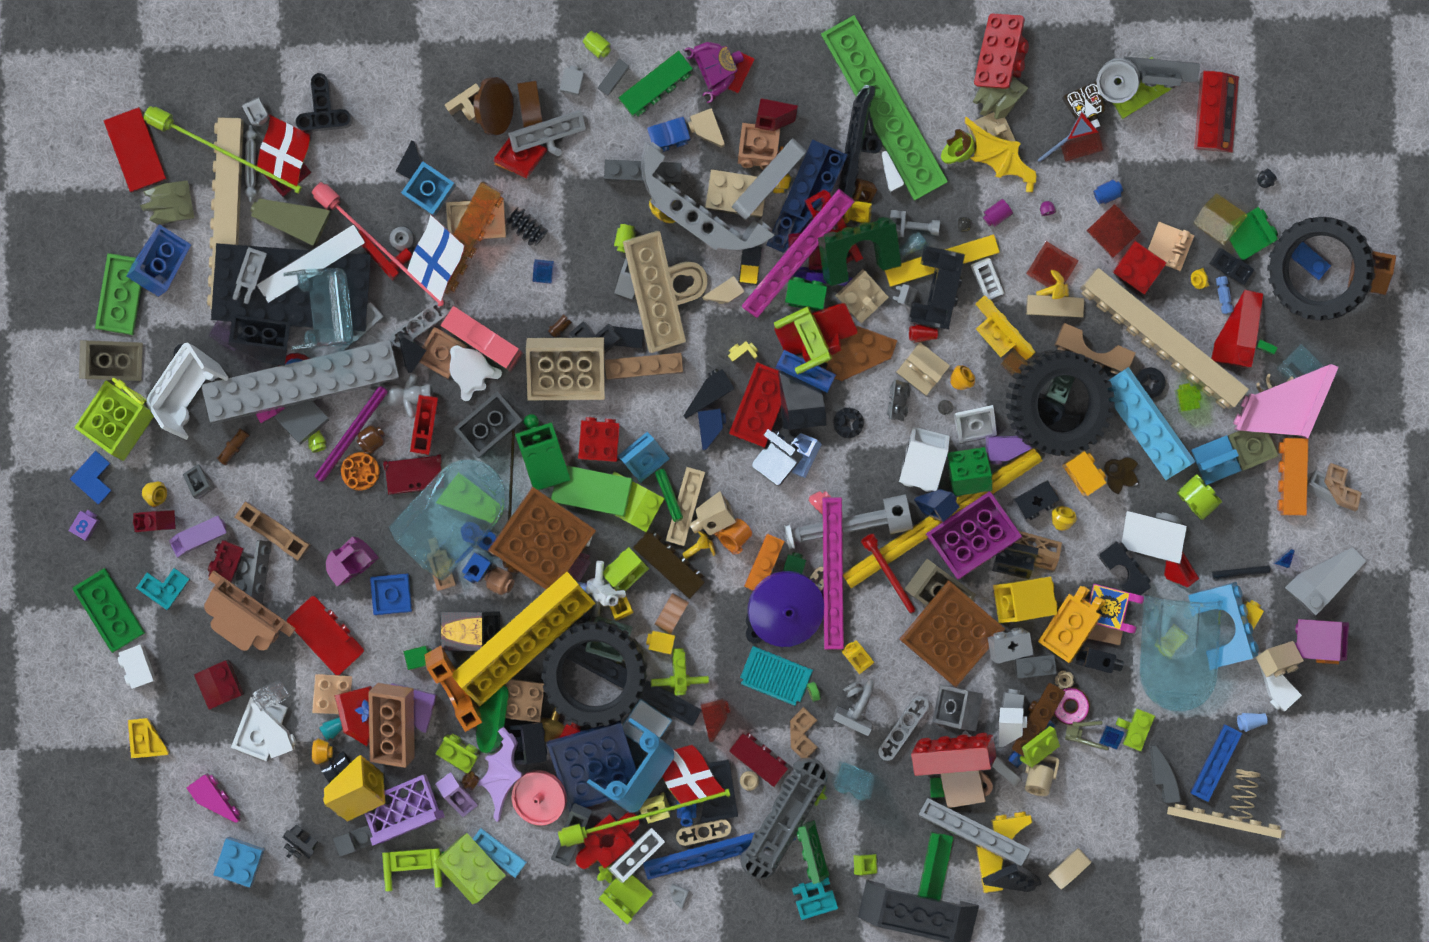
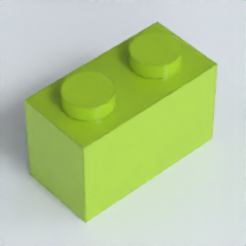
M628 547L614 562L606 567L603 571V576L617 591H626L649 568Z

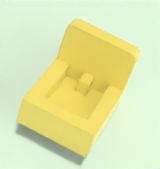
M745 341L740 346L737 343L728 350L730 352L728 357L732 362L746 351L754 359L758 357L756 354L758 350L752 342L748 344Z

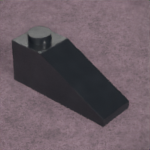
M716 368L708 373L709 377L704 381L683 415L685 419L735 389L723 369L719 371Z

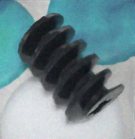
M517 207L507 218L505 225L512 223V231L518 228L516 234L518 236L523 234V241L529 239V246L533 244L537 246L547 234L548 229L540 231L542 224L535 226L537 220L529 221L531 214L524 216L525 209L518 211L519 207Z

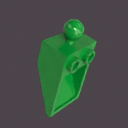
M529 414L524 418V425L529 430L517 433L515 436L532 486L540 491L571 481L552 422L537 427L539 424L538 417L534 414ZM547 435L551 437L550 440H543V438ZM527 442H532L531 446H525Z

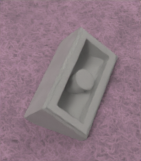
M1315 470L1307 483V491L1338 508L1339 505L1324 482L1326 475Z

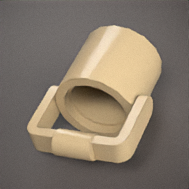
M1048 755L1041 761L1056 763L1055 771L1044 765H1035L1034 767L1027 765L1025 773H1028L1025 790L1028 793L1036 796H1047L1050 794L1052 780H1056L1059 759L1051 757V755Z

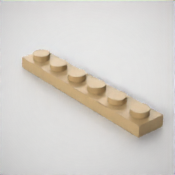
M1176 803L1174 807L1169 806L1167 812L1169 815L1276 838H1284L1286 831L1281 830L1280 825L1269 824V827L1262 826L1261 821L1250 819V823L1242 821V817L1231 815V819L1225 818L1223 813L1212 811V815L1206 814L1205 809L1194 807L1192 811L1186 809V805Z

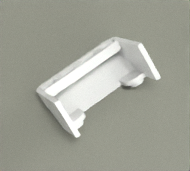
M184 343L149 393L147 406L162 429L187 440L188 435L183 429V426L189 421L187 406L206 379L213 381L219 377L227 381L228 376L219 363L195 346Z

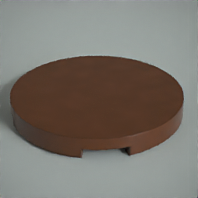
M489 77L480 83L481 87L478 94H475L474 114L477 123H480L486 134L501 135L508 129L513 117V97L509 86L503 79Z

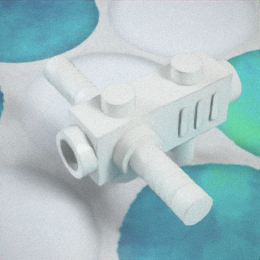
M596 561L595 578L587 581L586 587L587 594H590L596 603L592 609V616L594 617L600 616L601 604L603 606H615L618 604V598H625L626 596L625 590L615 591L611 588L609 582H604L603 561Z

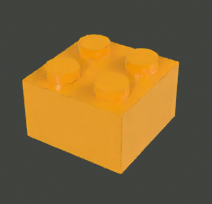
M1085 451L1080 452V454L1075 455L1062 464L1083 497L1090 495L1106 484L1104 479L1107 478L1100 468L1097 469L1093 464L1096 462L1093 456Z

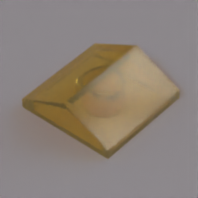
M1216 193L1204 205L1193 224L1225 245L1248 215Z

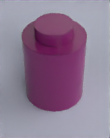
M1000 199L983 212L985 216L982 218L989 227L992 225L995 228L1010 217L1013 212L1005 200Z

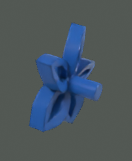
M365 699L362 702V707L355 710L358 714H362V722H365L369 717V702Z

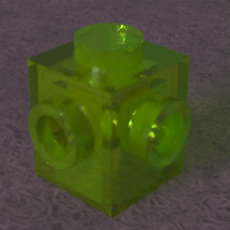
M1190 383L1179 385V389L1174 390L1178 412L1200 408L1201 392L1199 389H1196V386H1190Z

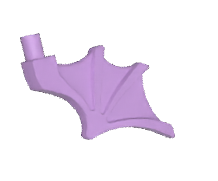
M504 727L498 731L503 737L501 741L503 747L496 754L485 757V760L489 763L488 771L479 780L477 785L478 787H485L490 793L494 802V819L496 822L500 821L503 805L510 788L523 775L514 764V754L518 742L512 733L509 734Z

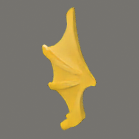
M965 117V124L971 129L976 140L975 154L969 159L991 166L996 172V178H1001L1005 175H1015L1023 178V182H1027L1026 192L1033 193L1034 183H1036V171L1021 161L1018 155L1020 142L995 137L977 126L968 117Z

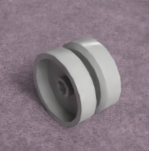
M1126 58L1111 59L1105 63L1098 73L1096 79L1097 89L1103 98L1113 103H1123L1131 99L1137 92L1141 82L1140 71L1137 65ZM1120 78L1122 82L1118 84L1115 79Z

